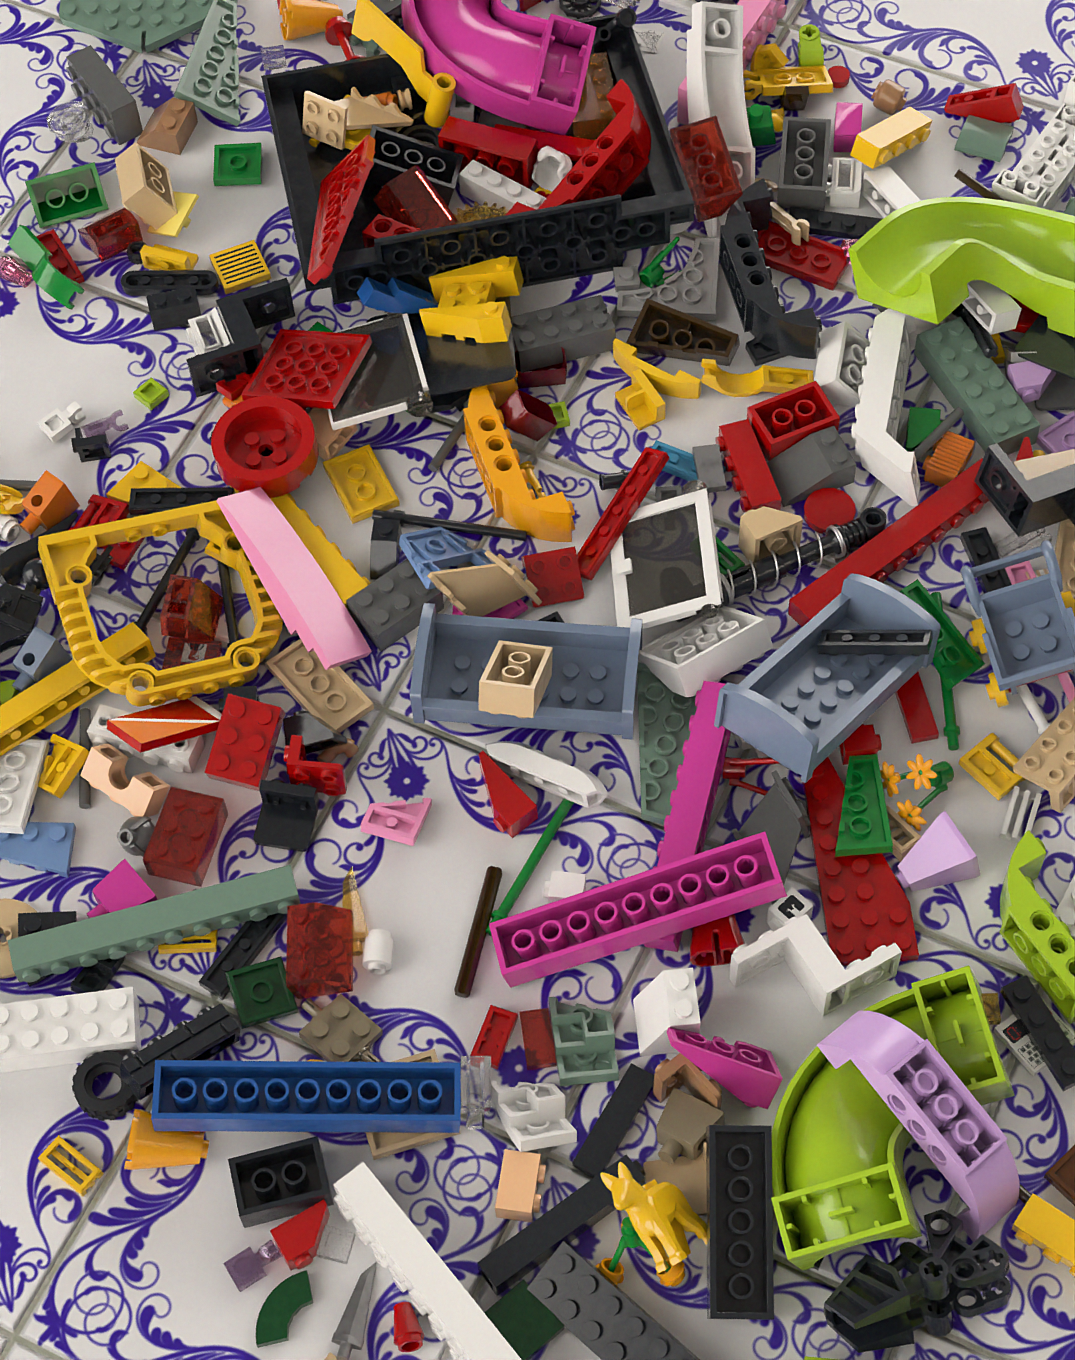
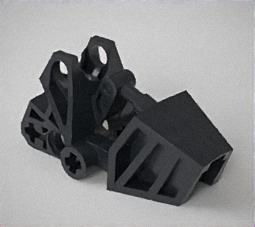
M943 1209L924 1215V1222L928 1239L926 1241L928 1253L912 1242H904L899 1248L900 1255L888 1264L866 1254L824 1302L823 1312L827 1324L858 1353L915 1344L913 1331L923 1326L933 1336H946L953 1328V1310L958 1315L968 1318L1008 1304L1011 1297L1010 1281L1005 1277L1010 1268L1008 1253L983 1234L969 1246L961 1240L963 1221ZM942 1219L948 1223V1227L939 1231L933 1229L931 1223ZM994 1259L1000 1265L995 1266L992 1262L989 1263V1261ZM904 1268L913 1275L901 1279L898 1272ZM996 1287L1002 1293L997 1294L994 1290L991 1291V1288ZM920 1293L922 1298L926 1297L910 1305L911 1297ZM968 1295L974 1297L976 1302L971 1306H963L958 1300Z

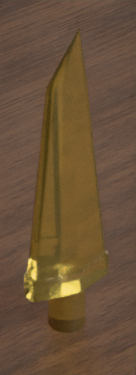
M351 867L343 880L341 943L351 945L352 956H361L363 954L362 943L365 942L369 932L353 868Z

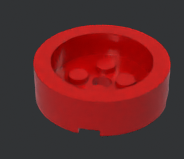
M254 397L234 405L220 417L214 427L211 438L212 452L220 477L227 486L230 485L238 490L239 493L261 487L269 498L288 494L299 488L300 483L308 475H312L319 456L317 439L311 418L298 404L281 397ZM265 448L273 451L269 456L260 455L266 450Z

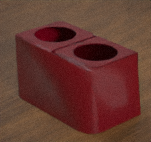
M561 347L563 363L531 370L532 372H520L516 351L515 363L518 374V389L566 384L567 363L564 348Z
M519 389L498 408L502 412L507 428L537 442L557 425L554 413L546 402Z

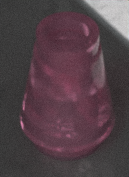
M3 256L0 258V278L24 288L29 286L32 281V275L13 257Z

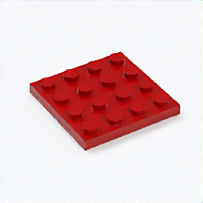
M280 329L241 394L243 401L260 396H275L288 399L300 407L335 409L372 344L370 335Z

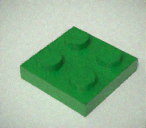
M261 142L215 145L214 186L262 184Z

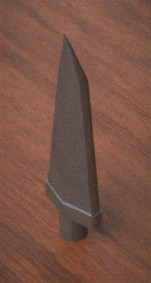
M377 1261L360 1275L338 1327L333 1334L331 1341L340 1345L336 1357L337 1360H349L352 1349L362 1350Z

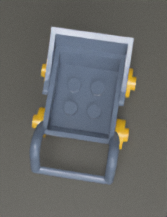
M1044 540L1039 547L970 568L965 565L961 568L960 572L970 604L977 616H982V618L971 621L973 630L969 631L973 647L979 646L981 655L988 653L994 672L988 673L990 683L985 684L989 699H996L998 708L1009 705L1006 694L1011 692L1012 695L1018 694L1016 687L1071 670L1075 677V599H1073L1070 590L1060 593L1063 591L1062 574L1050 541ZM1041 556L1045 557L1049 574L979 595L974 577Z

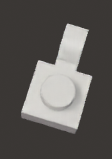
M74 401L63 412L56 408L37 423L40 429L55 443L74 429L72 422L79 423L86 419V417L81 412V406Z

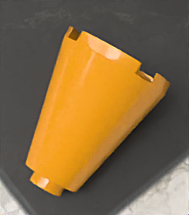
M280 0L279 15H282L283 23H280L283 40L290 41L325 32V25L329 19L335 16L343 17L342 9H339L336 4L318 0Z
M134 1109L133 1117L135 1118L132 1119L126 1158L132 1161H125L124 1169L138 1170L195 1165L200 1163V1158H207L209 1140H204V1133L199 1131H154L151 1120L152 1113L142 1109Z

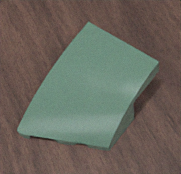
M549 997L551 1029L560 1086L619 1080V1070L615 1055V1031L611 1012L598 1008L591 1009L579 1003L572 1006L558 1002L556 997Z

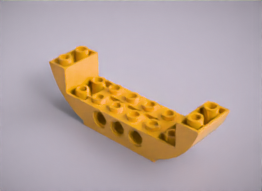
M517 370L516 376L511 380L472 388L468 407L463 409L466 441L496 518L502 517L517 530L527 531V535L551 542H572V531L575 530L572 516L575 515L571 500L566 501L563 492L536 499L533 489H528L526 485L528 484V478L525 469H520L518 465L520 464L518 451L516 448H511L512 438L509 429L504 430L502 425L504 424V418L501 410L498 408L518 390L515 380L518 377Z

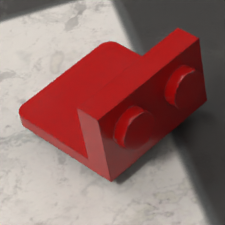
M291 735L290 745H285L284 762H287V775H289L290 784H308L316 788L317 793H324L328 796L346 794L347 785L343 765L307 761L303 736Z

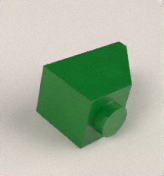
M910 407L905 445L907 452H913L944 421L940 420L941 409Z

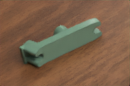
M349 18L347 21L353 25L354 19ZM355 35L349 37L353 46L361 43L366 48L367 57L377 56L381 53L377 50L380 46L373 39L363 41Z

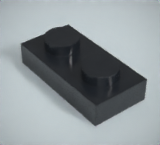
M76 911L18 913V937L77 922Z

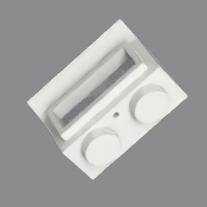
M833 157V164H828L827 179H831V182H827L826 197H830V207L858 209L862 175V162L855 158Z
M215 307L208 314L188 320L189 328H186V333L190 343L195 342L196 346H193L195 356L230 345Z

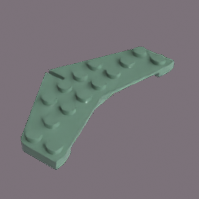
M60 0L59 17L62 24L67 27L143 53L144 38H146L145 49L148 53L201 28L213 0Z

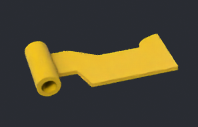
M357 0L351 33L363 41L373 39L401 65L416 92L427 102L424 113L425 122L431 127H442L448 118L456 86L454 77L443 72L437 73L432 77L425 69L423 49L370 0Z

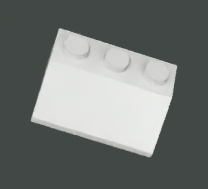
M846 321L822 331L814 381H817L831 404L855 407L856 403H860L858 390L859 385L864 382L862 379V366L867 365L865 349L866 346H870L868 339Z

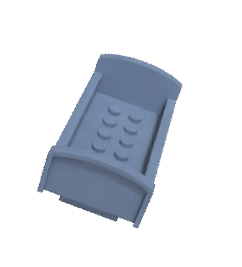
M851 573L844 579L841 593L738 685L727 683L719 690L714 726L717 728L723 726L741 737L743 741L794 773L802 775L801 781L806 783L812 777L813 770L922 666L927 668L932 663L941 626L925 609L899 591L875 579ZM822 630H932L933 637L929 654L919 656L911 654H895L892 656L883 654H867L864 656L840 654L832 656L829 654H819L817 647Z
M424 603L417 634L410 688L414 723L425 724V720L611 734L622 735V739L633 740L634 701L639 650H642L643 619L632 618L630 628L439 614L436 613L435 604ZM499 640L553 647L552 677L534 718H518L514 715L491 714L486 711H479V681Z

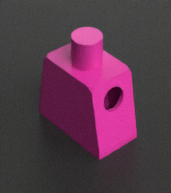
M124 859L93 888V895L99 905L86 914L88 918L156 901L157 897L127 860Z

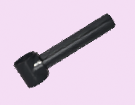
M961 303L952 311V314L957 318L961 317L974 334V338L986 358L996 357L998 355V347L992 336Z

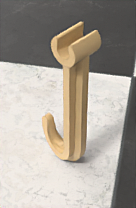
M755 178V182L764 178ZM765 179L767 187H771L773 192H777L778 185L771 180ZM774 201L771 202L772 219L791 234L792 243L800 246L801 237L809 241V222L803 219L796 220Z

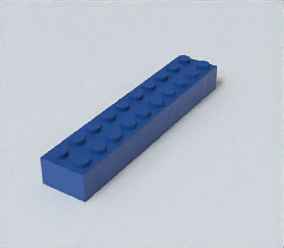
M155 1060L151 1120L154 1131L459 1133L461 1122V1063Z

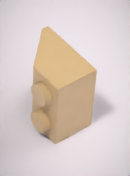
M765 506L756 510H749L740 517L738 546L748 562L749 560L755 562L770 556L771 551L782 555L795 549L793 541L800 547L803 519L799 515Z

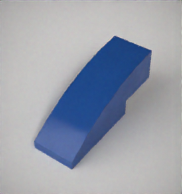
M366 277L357 292L364 306L391 313H419V309L437 308L439 305L432 293L393 277L387 285Z

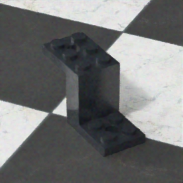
M287 277L216 300L219 317L230 345L186 359L196 397L216 392V383L218 381L225 380V382L235 380L238 374L245 372L249 375L255 372L264 357L262 344L255 329L295 317L292 294Z
M997 443L988 446L974 481L1018 537L1070 519L1075 525V464L1026 480L1022 472L1016 468Z

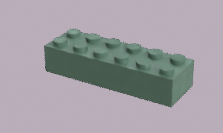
M961 317L917 334L914 355L953 409L959 407L964 411V415L960 419L985 453L988 446L997 443L1007 455H1010L1020 450L1024 437L1030 438L1031 445L1036 443L1040 423L992 358L988 359L985 357L974 338V334Z

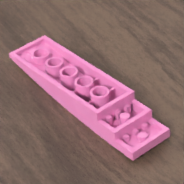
M259 487L217 499L218 505L290 634L298 633L308 653L315 651L325 670L367 657L372 651L344 603L309 550L263 489Z

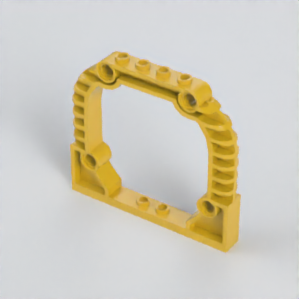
M217 500L39 536L38 551L54 604L57 605L71 654L78 668L93 683L109 689L112 693L126 695L128 702L134 706H159L168 700H185L194 694L203 692L211 694L220 688L229 686L240 687L256 677L259 664L268 657L280 638L283 619L218 505ZM197 527L199 536L212 541L221 548V560L226 565L237 567L254 616L255 629L253 635L250 638L232 643L227 648L225 656L160 671L152 665L145 663L121 665L106 653L99 641L86 600L92 589V571L89 566L97 556V547L125 541L136 542L144 537H160L168 532ZM229 547H236L239 550H232ZM79 579L82 580L83 583H75L73 581ZM241 662H247V663H249L251 666H249V667H244V666H242L240 663H241ZM142 686L146 688V690L138 691L134 689V687Z

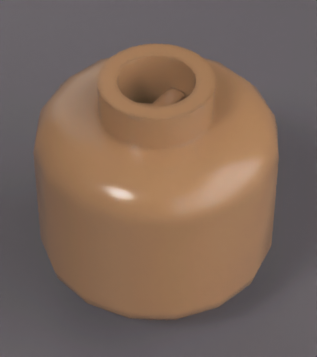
M890 79L884 82L880 81L871 96L874 99L873 106L888 115H892L896 109L901 111L907 101V98L904 97L905 88Z

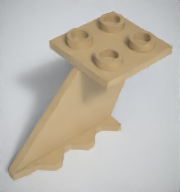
M356 87L351 88V97L337 101L329 100L310 91L304 92L302 134L341 150L345 148L346 130L372 128L373 125L381 128L411 126L414 121L402 113L395 103L384 106L373 94L366 98L362 97Z
M489 550L484 554L493 564L435 571L427 575L449 601L466 616L482 617L524 596L529 597L537 605L542 603L535 594L538 589L529 580L523 581L525 576L523 572L514 564L509 567L511 564L500 553L495 556Z

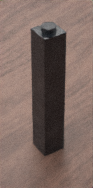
M627 1154L601 1172L619 1178L618 1164L622 1162L630 1171L633 1179L641 1186L645 1185L644 1176L646 1173L637 1160L632 1162ZM600 1174L477 1262L479 1273L496 1296L549 1259L563 1241L572 1242L616 1209L612 1192L605 1186Z

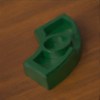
M307 1270L285 1279L266 1298L256 1323L255 1337L258 1348L289 1341V1327L293 1317L302 1308L314 1303Z

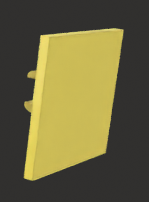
M173 191L177 214L157 230L150 225L147 232L177 237L182 227L187 229L191 219L188 216L199 196L197 194Z

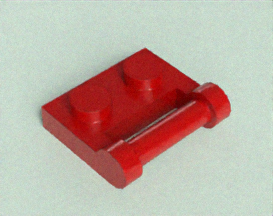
M93 494L88 500L89 505L75 526L69 528V530L83 528L87 525L93 526L123 520L129 514V505ZM108 545L99 548L106 549Z

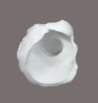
M550 146L541 148L537 155V162L534 164L532 179L540 187L553 191L573 168L570 157Z

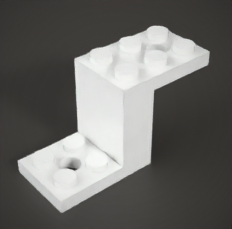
M805 914L800 918H790L783 924V927L774 932L772 930L766 931L756 942L750 945L743 944L736 948L731 955L729 979L736 988L785 961L823 1017L895 977L902 951L896 943L888 947L883 945L875 949L871 956L863 961L857 959L851 962L845 970L811 919Z

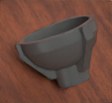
M136 816L127 819L121 826L120 831L117 832L118 841L127 853L146 857L150 855V851L154 848L157 833L155 826L151 822L152 819L148 816ZM128 833H129V835H130V840H129V841L127 840V834H128Z

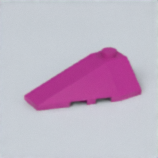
M668 1028L667 1035L674 1049L735 1095L745 1105L752 1108L759 1106L768 1110L783 1080L771 1051L737 1040L734 1045H729L725 1043L722 1037L714 1036L712 1041H709L697 1032Z

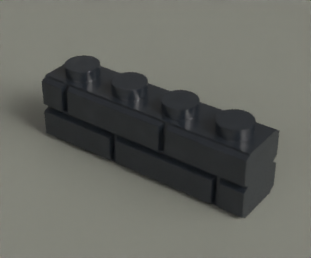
M222 1004L214 1008L211 1006L205 1007L198 1013L197 1018L190 1022L182 1021L178 1023L172 1032L164 1037L161 1035L154 1037L147 1047L139 1052L133 1050L123 1057L122 1062H120L121 1078L131 1088L137 1099L141 1100L153 1093L155 1060L206 1061L238 1042L240 1027L233 1017H230L229 1012Z

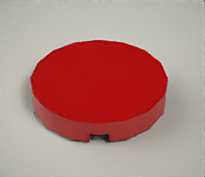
M836 488L816 490L807 497L804 504V520L811 529L820 534L826 533V529L830 525H844L854 520L856 515L855 503L851 496Z

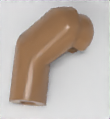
M347 738V744L325 749L317 757V760L319 762L331 763L343 752L346 757L351 758L359 751V748L354 744V740Z

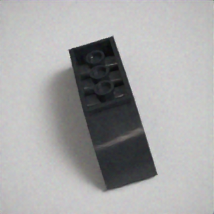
M761 179L738 195L727 213L725 225L720 226L719 261L744 332H750L761 343L782 354L797 358L816 359L817 348H820L819 332H822L820 317L815 316L813 308L786 313L784 305L779 304L778 288L771 282V269L765 265L764 250L758 246L757 231L768 229L769 219H772L770 203L774 201L772 188H768L765 179Z

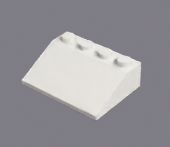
M719 605L642 647V650H639L638 659L646 664L650 671L672 692L684 697H692L696 695L698 690L702 689L703 681L718 683L723 676L742 669L744 664L763 657L765 652L774 647L765 619Z

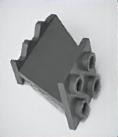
M775 770L772 772L775 781L773 786L741 829L738 831L735 828L731 831L736 841L764 831L766 832L784 885L800 834L802 832L805 839L810 837L807 826L811 825L801 801L796 799L793 793L794 790L787 777L781 779ZM779 899L771 901L772 905Z

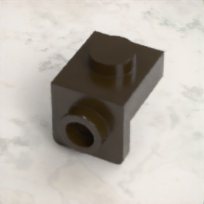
M785 86L783 95H779L781 108H784V111L804 110L809 97L808 86Z

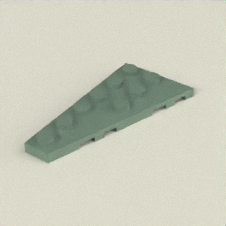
M213 0L178 83L174 97L194 102L195 107L238 127L240 123L238 108L240 97H238L239 59L237 55L238 38H236V28L238 26L237 3L231 0Z
M638 662L641 819L664 825L665 817L670 815L672 809L670 805L672 790H676L678 785L676 778L679 764L683 765L685 757L683 756L684 741L686 739L689 740L691 733L689 731L690 717L695 715L697 709L695 706L696 695L684 697L672 692L650 671L646 664Z

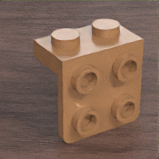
M681 1053L672 1060H663L656 1067L653 1095L660 1103L670 1096L674 1087L679 1089L684 1085L695 1098L719 1110L721 1109L722 1090L713 1079L708 1080L702 1074V1070Z

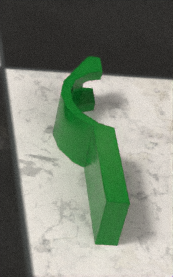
M19 225L9 240L8 245L32 270V278L36 284L66 308L72 310L74 305L70 298L75 291L83 294L85 290L78 282L71 280L58 271L49 261L53 255L27 226Z

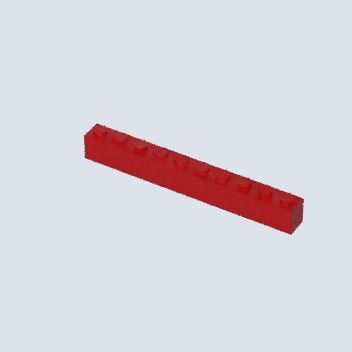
M983 458L789 599L788 615L803 627L841 593L843 581L851 573L863 575L884 583L890 574L894 571L902 570L914 556H921L929 545L933 542L938 543L949 530L961 526L964 520L971 514H977L984 504L989 501L974 481Z

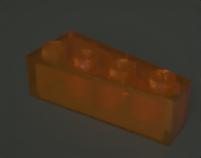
M606 52L590 54L578 112L573 120L574 137L596 140L616 117L606 97L614 87Z

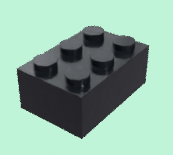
M318 1136L228 1159L238 1213L244 1228L297 1215L323 1199L327 1206L334 1205Z

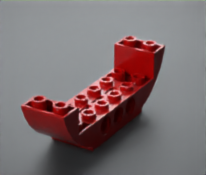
M622 79L618 81L606 96L616 117L538 209L614 195L622 196L650 162L648 159L652 139L650 127L629 86ZM516 202L506 215L536 209Z

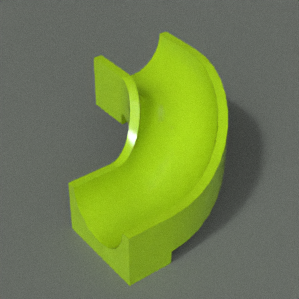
M941 197L926 199L893 211L848 249L859 299L938 325L969 297L967 283L973 280H982L997 286L1028 308L1046 316L1049 329L1075 337V216L1035 206L988 198Z
M969 965L911 983L912 989L892 995L863 1010L880 1013L895 1019L911 1029L923 1040L928 1039L981 1106L1015 1096L988 1022L979 982ZM818 1046L802 1063L789 1083L778 1107L772 1129V1188L774 1197L771 1200L787 1260L801 1270L814 1268V1264L819 1259L862 1243L888 1238L914 1239L922 1236L903 1170L904 1152L913 1137L851 1059L835 1069Z

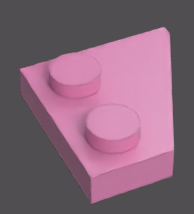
M423 798L422 803L406 804V800L394 801L392 803H372L369 805L361 822V832L414 846L432 806V799Z

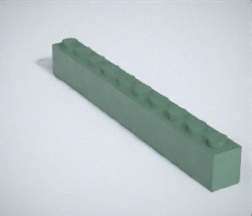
M291 865L7 941L13 971L19 983L34 982L42 976L63 974L75 967L93 966L98 960L119 959L127 953L149 951L155 946L164 943L175 944L182 941L183 938L190 936H204L216 929H230L242 922L250 920L260 921L268 915L276 913H289L295 910V908L301 907Z

